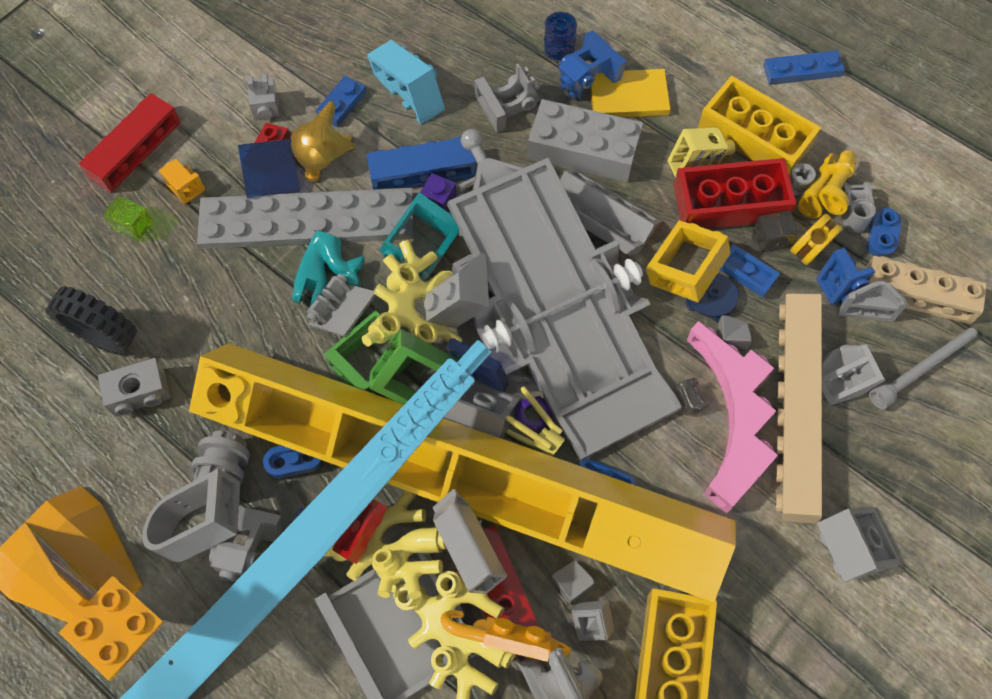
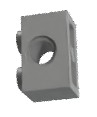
M156 358L98 375L103 405L113 416L129 415L136 409L145 406H158L162 401L171 399L164 368ZM140 386L136 392L131 393L133 388Z

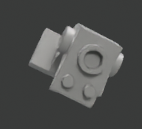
M516 64V74L512 75L508 79V84L501 88L490 87L484 77L474 80L475 97L496 133L506 130V118L522 111L533 109L537 102L541 100L536 91L540 88L532 75L526 76L530 72L527 66L522 69L519 64ZM512 97H515L516 99L510 103L502 102Z
M239 506L237 535L248 536L245 544L233 543L237 536L235 535L213 546L209 555V561L212 562L211 567L219 573L218 577L222 579L221 581L229 583V581L236 582L259 558L258 553H255L261 540L274 542L283 533L281 515Z

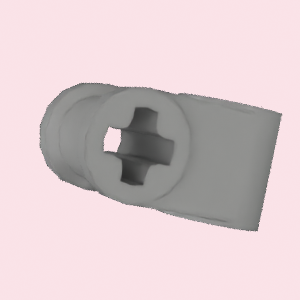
M845 182L842 190L848 195L849 207L842 214L843 225L847 231L859 234L866 230L876 213L872 186L870 182H863L862 185H848Z

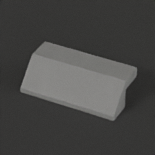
M576 169L565 170L560 179L584 228L607 243L618 240L620 244L619 250L630 257L640 252L662 222Z

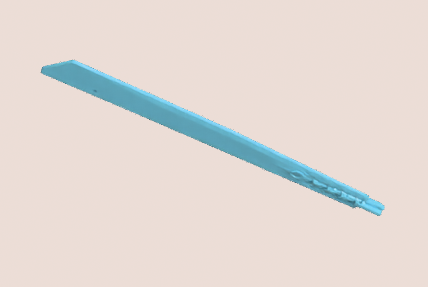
M477 340L457 363L449 358L206 614L120 699H188L330 550L475 382L471 375L492 352Z

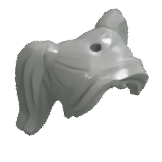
M560 648L553 650L549 654L551 670L548 672L534 658L524 656L519 658L517 662L535 699H589L593 691L598 689L603 680L602 673L590 660L578 663L580 672L571 668L563 650Z

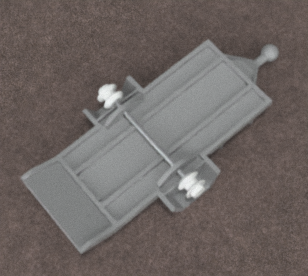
M476 129L465 130L461 135V144L466 150L472 152L478 164L473 191L448 201L447 206L459 228V236H463L473 258L480 253L486 254L488 288L493 297L489 299V308L474 316V325L483 344L492 352L489 356L494 366L508 374L528 365L556 423L563 430L562 432L580 460L587 459L680 411L682 407L676 395L656 369L629 316L651 305L648 299L635 295L630 286L631 282L635 285L641 284L643 272L640 265L631 259L625 260V267L618 263L620 246L618 240L595 250L549 158L525 168L487 158L481 147L483 143L481 133Z

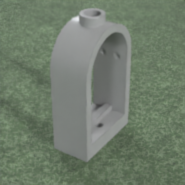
M218 468L162 498L151 510L144 524L142 533L144 546L173 562H182L237 535L240 481ZM206 504L204 522L171 538L175 527L185 515Z

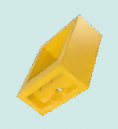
M679 220L646 267L650 285L699 302L731 254L728 236L719 231H711L694 223L689 224ZM683 242L711 250L695 275L668 266Z

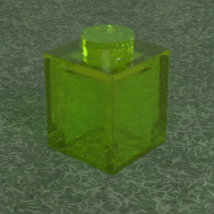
M119 195L113 203L108 205L103 215L112 230L137 242L140 241L153 223L145 207Z

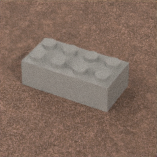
M542 99L528 139L527 159L542 161L549 158L552 165L576 169L581 172L628 183L643 122Z

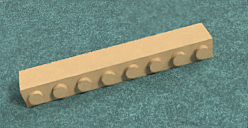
M786 294L785 304L779 305V321H785L784 329H779V346H784V355H779L778 372H784V382L778 381V399H783V409L778 408L777 426H783V436H777V454H783L782 465L777 464L776 482L782 483V493H776V512H782V522L817 524L822 517L821 294Z

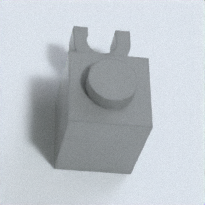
M262 74V78L259 79L247 76L249 106L254 119L268 120L280 117L278 91L273 77H268L267 74Z

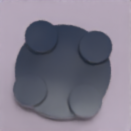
M718 273L699 302L686 299L685 304L690 311H697L699 314L712 318L713 321L718 323L721 316H728L735 308L739 289L731 279Z

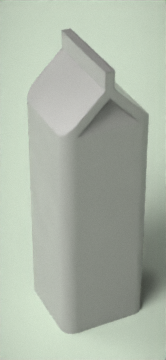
M453 489L432 507L435 512L433 522L468 592L486 594L503 581L507 574L470 504L458 494L456 489Z

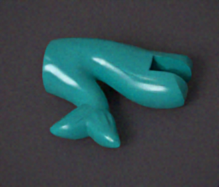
M316 231L299 265L292 292V302L301 304L306 290L314 292L311 305L317 300L318 295L324 297L321 293L323 289H327L324 263H327L336 275L341 274L346 277V284L361 287L357 272L363 267L365 257L360 256L344 261L341 256V240L332 234Z

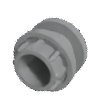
M223 430L211 432L208 434V437L202 438L197 447V453L200 457L195 458L190 467V473L194 477L193 481L219 468L239 480L241 485L244 479V472L241 468L248 465L251 456L246 448L247 443L235 433Z

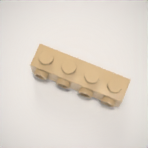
M873 256L865 269L873 267L875 270L874 275L869 280V284L878 281L891 284L907 300V306L905 307L907 309L967 324H972L983 313L987 283L976 281L971 277L951 275L942 270L922 268L913 263L906 264L894 261L883 256Z

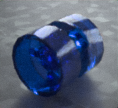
M561 11L550 14L546 18L544 27V52L551 59L560 61L566 55L572 54L575 51L577 21L573 15Z

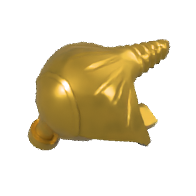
M329 101L312 121L297 127L291 135L293 154L298 162L304 166L305 178L309 182L319 181L321 170L330 166L336 158L347 151L356 149V146L351 143L353 136L339 134L331 127L335 113L334 110H336L333 101Z

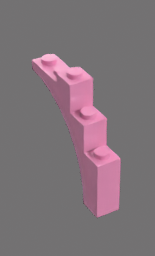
M698 321L691 329L687 341L704 357L715 373L724 393L729 417V437L725 457L716 477L708 486L704 495L723 512L728 514L778 456L767 441L759 440L756 437L776 412L766 398L755 394L759 387L768 379L774 367L770 365L764 356L756 354L752 350L745 357L741 356L736 347L726 344L717 336L712 328L704 326Z

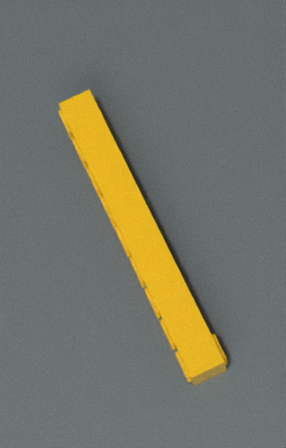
M228 343L200 356L189 412L345 468L404 404ZM444 418L387 483L439 502L449 492L456 489L458 494L470 504L477 517L711 602H715L736 547L735 520Z

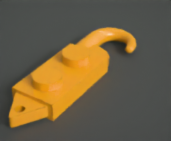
M458 610L445 611L440 617V623L447 632L457 637L483 643L482 646L548 662L549 654L557 648L563 650L565 657L569 656L571 650L570 647L552 638L550 632H546L537 626L526 627L514 624L505 618L494 619L487 617V620H477L473 626L451 620V618H462L464 616V613Z

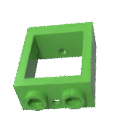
M376 310L350 331L346 337H343L324 353L328 365L347 385L373 394L377 392L369 388L370 380L367 382L345 359L364 344L362 337L368 333L370 324L380 316ZM397 332L392 338H390V339L388 340L390 343H391V342L393 341V339L396 337V335L398 334V332ZM407 356L392 376V379L410 365L414 359Z
M401 329L370 371L369 388L405 405L417 391L392 379V376L407 356L436 371L449 358L453 359L456 363L459 359Z

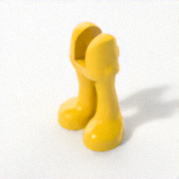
M843 151L840 157L835 153H831L825 158L824 163L819 168V177L802 194L798 203L799 211L805 217L816 219L821 216L824 208L834 215H841L847 211L849 198L842 190V186L855 172L856 156L853 151Z

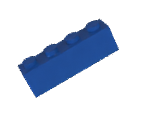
M461 137L366 153L373 190L424 186L431 173L450 181L473 178L476 175V160L472 152L462 146Z

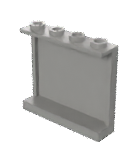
M413 553L408 557L409 562L433 561L429 553ZM374 569L359 577L357 581L349 583L329 596L325 592L314 600L368 699H408L430 685L429 682L435 672L431 664V657L433 652L442 646L436 639L424 642L416 650L409 644L408 639L422 627V619L414 610L400 609L395 603L393 592H391L388 598L378 596L377 593L381 579ZM441 573L423 574L420 576L419 584L425 588L428 596L434 597L439 595L436 582ZM460 605L455 609L463 612ZM452 618L453 621L464 624L461 618ZM476 653L470 654L469 657H468V660H470L471 658H473V657L476 656L477 654H476ZM446 655L443 656V662L445 665H447L448 658Z

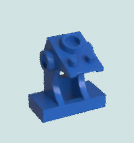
M592 30L585 34L582 49L566 55L561 60L559 65L561 77L559 79L562 84L560 87L563 90L568 89L570 91L568 93L571 98L576 97L580 101L584 89L589 88L593 84L594 76L603 73L613 83L620 81L627 61Z

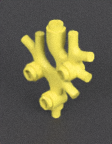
M410 240L402 241L399 245L406 263L400 264L392 253L383 260L392 271L387 277V288L378 284L373 292L388 303L389 311L382 313L370 324L368 333L362 337L363 343L366 346H371L373 343H386L400 330V327H406L410 330L408 333L429 344L433 343L436 338H441L457 348L462 342L460 336L450 331L447 326L426 322V319L417 313L414 306L416 300H425V295L453 272L441 271L427 282L422 281L419 273L437 261V255L430 251L422 258L416 256Z
M404 490L393 506L387 508L381 524L376 528L368 543L365 553L360 557L358 563H353L346 573L350 579L357 581L363 571L372 564L381 579L377 594L382 598L390 597L392 586L404 579L409 598L413 600L418 599L422 595L419 584L420 576L423 574H438L443 571L441 560L408 561V557L413 553H442V549H447L436 527L413 530L392 544H384L382 542L383 533L395 524L426 521L425 509L407 510L416 494ZM334 545L324 555L325 557H332L335 561L339 562L347 560L332 550Z
M445 571L439 575L436 582L439 595L434 597L428 596L425 588L420 585L421 597L407 601L408 591L405 581L402 580L398 584L393 585L391 592L394 593L393 598L396 605L403 610H414L422 619V627L408 639L409 644L416 650L424 642L436 639L442 646L437 648L432 654L431 664L435 672L429 684L434 688L441 689L447 676L454 675L457 678L456 699H470L471 688L475 685L493 695L499 683L472 667L468 662L469 655L476 653L499 668L501 666L508 668L516 654L482 646L483 643L452 635L442 627L440 617L445 611L455 610L457 606L463 603L473 604L496 619L500 618L504 608L490 600L487 593H469L459 572ZM450 579L453 582V586L451 589L448 588V582ZM444 655H446L448 658L447 665H445L443 662Z

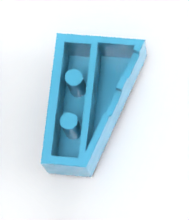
M393 40L386 42L367 54L377 79L392 95L398 93L405 100L402 102V105L406 110L412 108L415 111L416 120L421 125L445 110L436 81L438 76L430 64H425L417 55L411 54L403 45L400 46Z

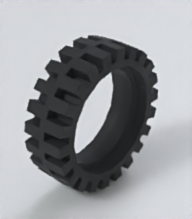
M60 287L45 309L47 315L56 321L59 326L64 327L66 331L75 334L74 336L79 339L82 338L88 344H93L98 349L102 348L104 351L115 355L124 354L138 332L136 326L129 319H126V316L122 313L116 312L115 308L107 306L104 301L100 299L98 301L94 296L86 295L83 291L76 290L73 287Z

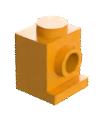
M177 159L168 162L159 169L166 185L184 205L206 190L199 175L196 172L194 173L188 165L183 167Z

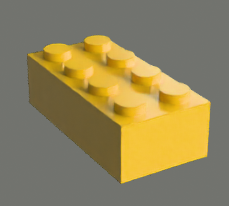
M732 75L705 106L698 128L717 127L720 129L725 140L732 139L734 141L735 151L752 161L785 158L789 176L793 167L799 164L812 148L822 128Z
M654 588L650 591L647 597L635 699H708L717 600L711 602L697 596Z

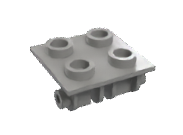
M341 274L333 276L326 286L327 289L321 291L324 297L318 295L317 300L307 310L308 315L306 319L310 321L308 325L346 337L376 295L372 290L345 284L347 279Z

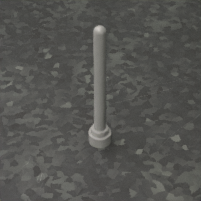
M968 328L890 384L877 385L869 391L870 400L879 409H886L895 402L899 391L977 337L978 331L975 328Z

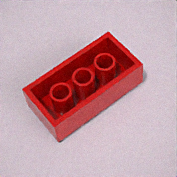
M785 158L678 168L673 185L680 221L689 224L694 223L705 229L788 221L796 206Z

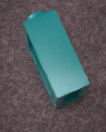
M419 192L388 235L379 252L383 254L384 258L392 253L400 264L406 263L402 250L392 243L413 214L446 236V239L435 253L437 261L419 273L420 279L425 282L458 234L459 228L451 214Z

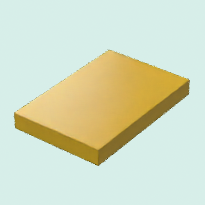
M665 69L627 70L623 72L622 79L616 83L611 82L603 73L594 76L595 80L590 86L593 111L618 117L669 115L670 104Z

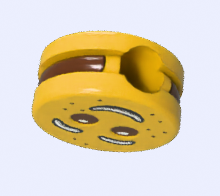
M824 214L790 249L793 255L797 254V257L802 259L801 262L804 265H808L843 230L839 224L836 225L835 221L830 220L831 217L828 214Z

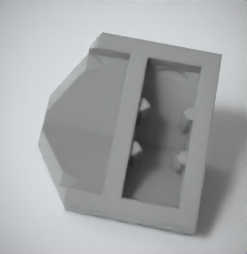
M884 281L873 282L849 293L837 310V315L894 322L907 306V300L891 284Z
M843 345L828 352L822 360V391L829 405L861 397L885 381L867 345Z

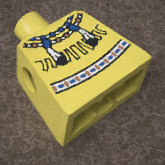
M717 127L683 129L667 161L676 178L678 168L720 164L724 156L734 154L735 144L732 139L725 140L720 129Z

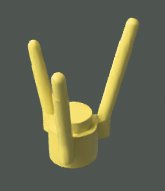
M521 387V392L548 425L550 431L544 427L538 435L508 415L506 416V421L534 439V441L509 429L506 431V434L538 452L553 456L565 441L560 436L563 430L555 425L527 388Z

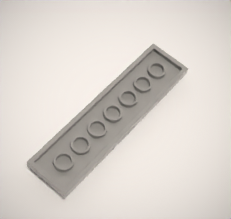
M412 188L200 198L197 245L199 249L309 244L316 231L332 234L338 237L341 242L386 240L412 203ZM413 215L395 240L414 239Z

